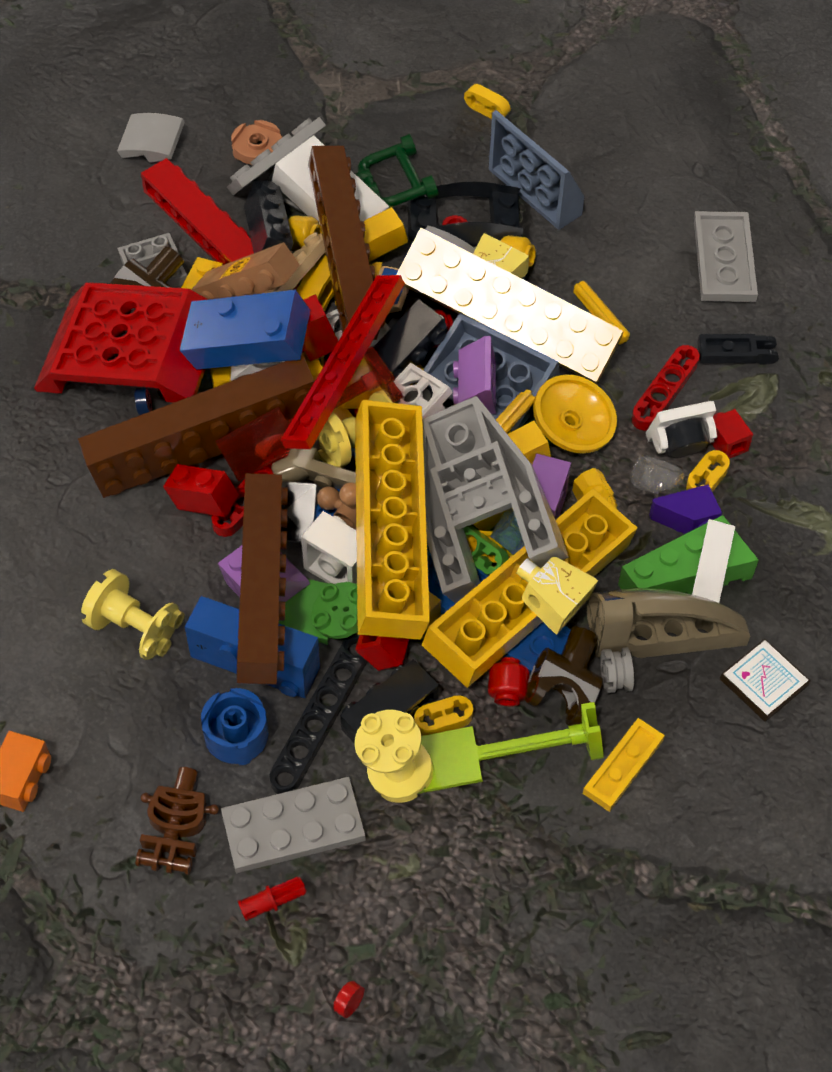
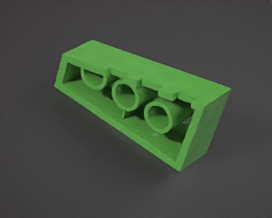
M723 515L714 519L715 521L731 525ZM708 523L622 566L618 582L620 589H665L692 594ZM734 531L723 586L728 585L730 581L738 579L742 581L752 579L758 563V558L736 531Z

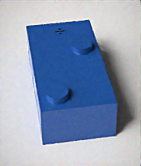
M296 290L191 301L180 352L196 370L300 360L310 309Z
M201 596L185 625L190 656L237 674L239 609ZM285 626L284 646H278V651H284V671H277V684L266 685L277 688L283 694L290 697L299 696L306 698L320 669L318 637Z

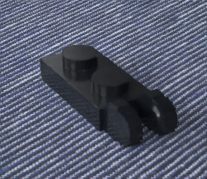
M700 334L698 337L700 363L758 362L760 365L773 364L779 360L778 352L772 350L777 346L776 338L772 336L755 334Z

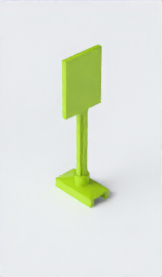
M595 703L581 704L582 724L568 726L569 729L477 746L473 726L421 736V744L429 753L433 763V778L427 789L424 787L418 794L483 782L480 761L569 743H572V745L585 743L591 760L604 758Z

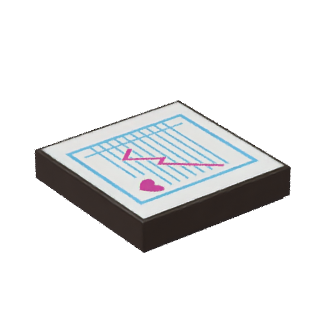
M763 639L720 676V680L764 722L769 720L807 688L811 681L766 639Z

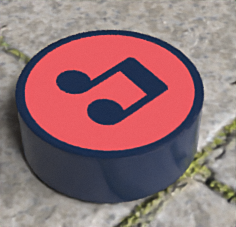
M148 387L136 388L134 395L138 414L142 415L152 411V401Z

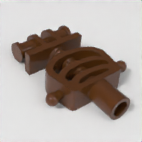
M180 767L174 788L158 786L153 796L149 793L141 795V801L149 803L147 813L151 826L164 834V836L161 838L141 834L140 843L142 848L155 851L150 853L139 849L136 856V866H151L153 871H158L160 865L166 866V873L172 874L174 871L185 872V875L190 874L192 868L191 857H195L197 852L195 843L179 841L177 839L178 837H191L199 834L204 828L206 813L215 815L219 812V807L216 804L206 806L204 793L193 791L198 775L195 769ZM156 814H158L161 818L167 820V823L159 820L156 817ZM164 852L169 853L168 859L162 858ZM178 854L191 857H188L187 859L179 858Z

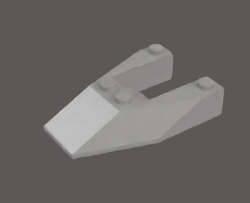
M477 396L422 419L427 543L442 593L454 603H457L480 584L464 527L510 508H513L528 557L533 563L542 568L551 557H557L561 560L569 558L560 529L532 464Z

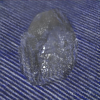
M639 456L631 472V483L636 488L658 494L665 489L677 488L683 483L685 476L682 469L674 464L652 456Z

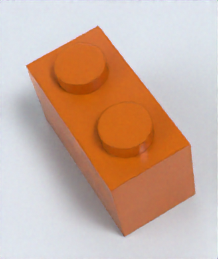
M8 731L0 748V805L24 812L28 802H33L38 791L37 783L40 776L48 771L51 763V755L45 741Z

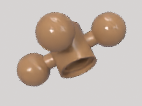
M349 482L344 484L340 492L330 486L320 489L317 494L318 505L324 510L336 508L337 510L333 516L340 517L348 526L356 530V483Z

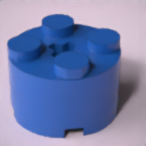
M233 688L229 692L222 694L219 692L213 695L204 705L201 713L204 740L207 749L215 758L226 763L247 765L263 751L268 741L269 730L265 708L257 695L245 689Z

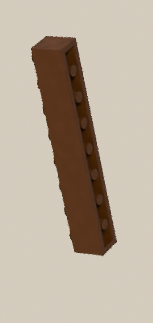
M312 146L308 167L343 334L373 283L375 270L374 266L369 264L370 247L364 241L365 224L359 218L360 201L355 199L354 195L356 183L355 179L350 176V157H346L344 146ZM384 320L383 324L381 325L380 329H381V328H384L385 320ZM380 329L373 340H377Z
M245 473L237 683L277 684V671H284V651H278V646H284L285 626H278L279 621H285V602L279 601V596L285 597L286 578L280 577V573H286V554H280V550H286L287 531H281V527L287 528V509H281V505L287 506L288 487H282V475Z

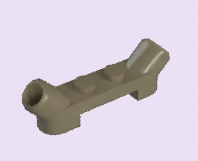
M313 447L311 450L290 449L287 457L274 462L271 467L273 474L282 475V482L299 483L308 479L314 481L321 488L330 486L339 490L346 483H356V472L321 462L322 460L317 448Z

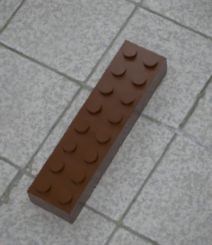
M301 355L300 360L279 363L80 437L78 440L86 465L103 498L110 495L119 494L131 487L146 484L150 480L163 475L171 474L177 464L187 466L199 464L206 459L222 453H229L243 445L258 442L264 436L285 432L315 381L304 355Z

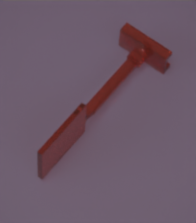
M373 347L368 348L364 355L370 372L361 376L359 381L346 387L335 408L366 391L371 392L378 387L384 390L393 403L403 398L401 391L393 382L395 377ZM279 406L215 441L238 481L245 478V473L253 474L289 453L290 449L284 447L281 438L294 417L286 420Z

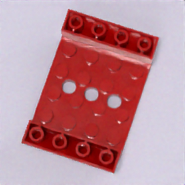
M86 282L69 301L35 384V391L62 394L66 382L73 381L159 388L165 401L172 403L196 395L205 369L196 370L180 352L191 301L208 299L187 288ZM133 308H136V310L133 313L125 315V313L131 311ZM123 331H127V333L124 336L116 337L117 335L123 333ZM114 354H119L115 359L107 361Z

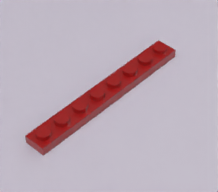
M377 275L282 436L281 442L286 449L311 450L403 289L405 282L401 275Z

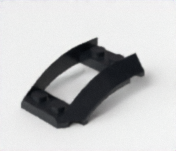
M457 182L437 186L439 196L428 199L424 195L407 202L408 239L413 242L420 228L425 229L427 225L448 232L471 246H477L484 233L499 241L508 235L522 237L524 228H520L518 193L521 188L489 182ZM450 196L487 197L490 203L491 223L461 222L437 226L436 199Z

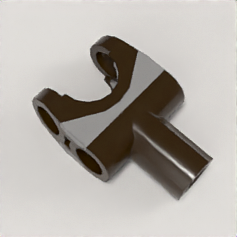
M165 246L147 267L134 258L130 259L118 271L110 284L172 288L167 282L184 264V260L174 249Z
M575 626L571 628L561 654L550 648H545L537 658L529 677L525 694L526 703L536 707L542 701L546 692H549L550 689L557 690L566 701L565 713L567 716L565 723L569 726L581 724V704L595 703L603 682L601 676L586 669L598 640L596 634L586 628Z

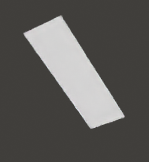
M711 519L708 520L692 595L719 603L735 526Z

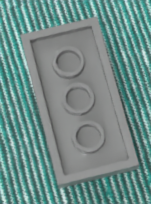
M320 117L313 122L310 118L305 120L291 132L294 135L293 137L288 133L271 146L273 152L266 149L250 162L252 164L251 168L246 164L230 177L232 183L227 186L228 190L232 195L236 194L279 160L326 126Z
M695 211L694 229L701 301L756 302L758 291L749 213Z
M349 777L221 808L236 874L366 841Z

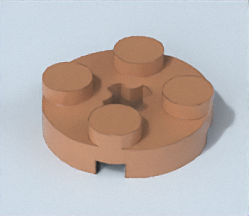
M255 120L253 125L246 126V123L239 125L231 136L234 158L252 165L250 162L266 149L273 152L271 146L282 138L280 129L275 124L264 120ZM258 141H262L261 144H253L257 143Z

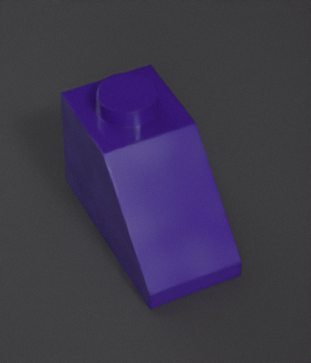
M709 484L654 498L649 516L655 522L686 534L708 523L709 519L714 520L722 516V511Z

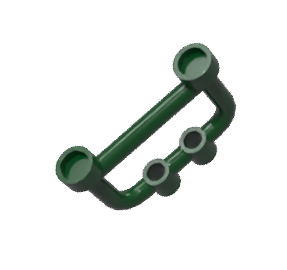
M410 134L400 137L401 143L364 157L358 165V172L355 173L389 208L424 195L428 199L439 196L432 175L420 180L409 159L410 156L417 154ZM396 156L412 188L390 197H382L376 182L372 178L369 167Z

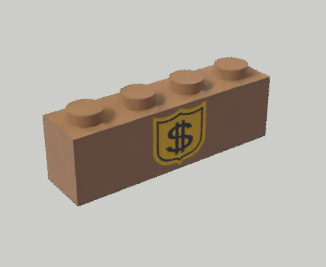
M283 242L207 271L192 290L208 300L260 294L285 285L300 264Z

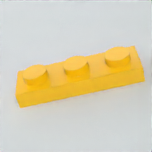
M637 718L586 784L582 794L610 812L661 745L665 735Z

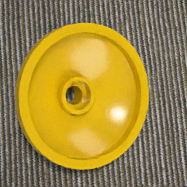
M576 375L553 377L540 387L535 396L533 412L538 427L553 444L564 450L574 453L595 452L603 448L615 433L617 415L611 399L598 385L586 378Z

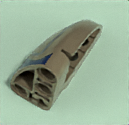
M635 588L592 593L587 602L589 629L598 638L594 647L597 658L601 656L603 649L621 652L622 648L628 647L632 656L646 658L747 646L750 639L747 622L741 614L716 601L692 594L665 589ZM697 629H703L708 633L699 632ZM667 633H674V634H676L677 636H676V637H672V636H669ZM637 636H642V637L646 638L647 640H640V639H637L636 637H637Z

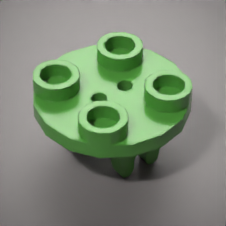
M341 582L324 585L312 606V624L323 636L332 639L347 638L357 633V584Z

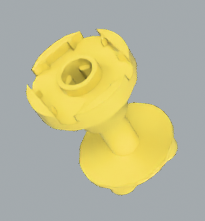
M384 390L374 392L369 398L371 401L392 403ZM332 411L316 439L319 440L322 448L318 452L320 459L324 463L340 468L346 467L350 463L352 456L351 448L355 447V417L340 420Z
M116 569L108 570L103 574L106 576V579L102 584L96 581L88 591L81 609V613L86 615L82 622L94 630L103 629L110 622L122 628L131 625L143 632L139 647L140 657L145 660H149L156 655L163 657L170 649V638L175 629L182 624L185 614L179 610L177 604L168 603L154 617L139 609L140 602L128 595L130 584L128 577Z
M383 710L364 716L355 736V750L362 763L367 766L368 778L374 790L390 802L403 803L415 799L424 787L427 789L433 778V763L429 753L421 744V732L413 717L408 713L398 710Z

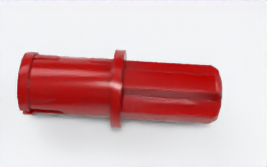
M295 877L272 888H269L267 885L265 890L239 900L238 904L245 921H248L272 909L278 911L277 906L305 895L306 888L302 879Z

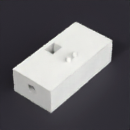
M313 135L275 163L272 182L280 186V190L307 216L314 217L319 222L308 161L312 146L325 145ZM352 171L350 172L351 178H354L356 183L355 199L360 201V221H365L389 208Z

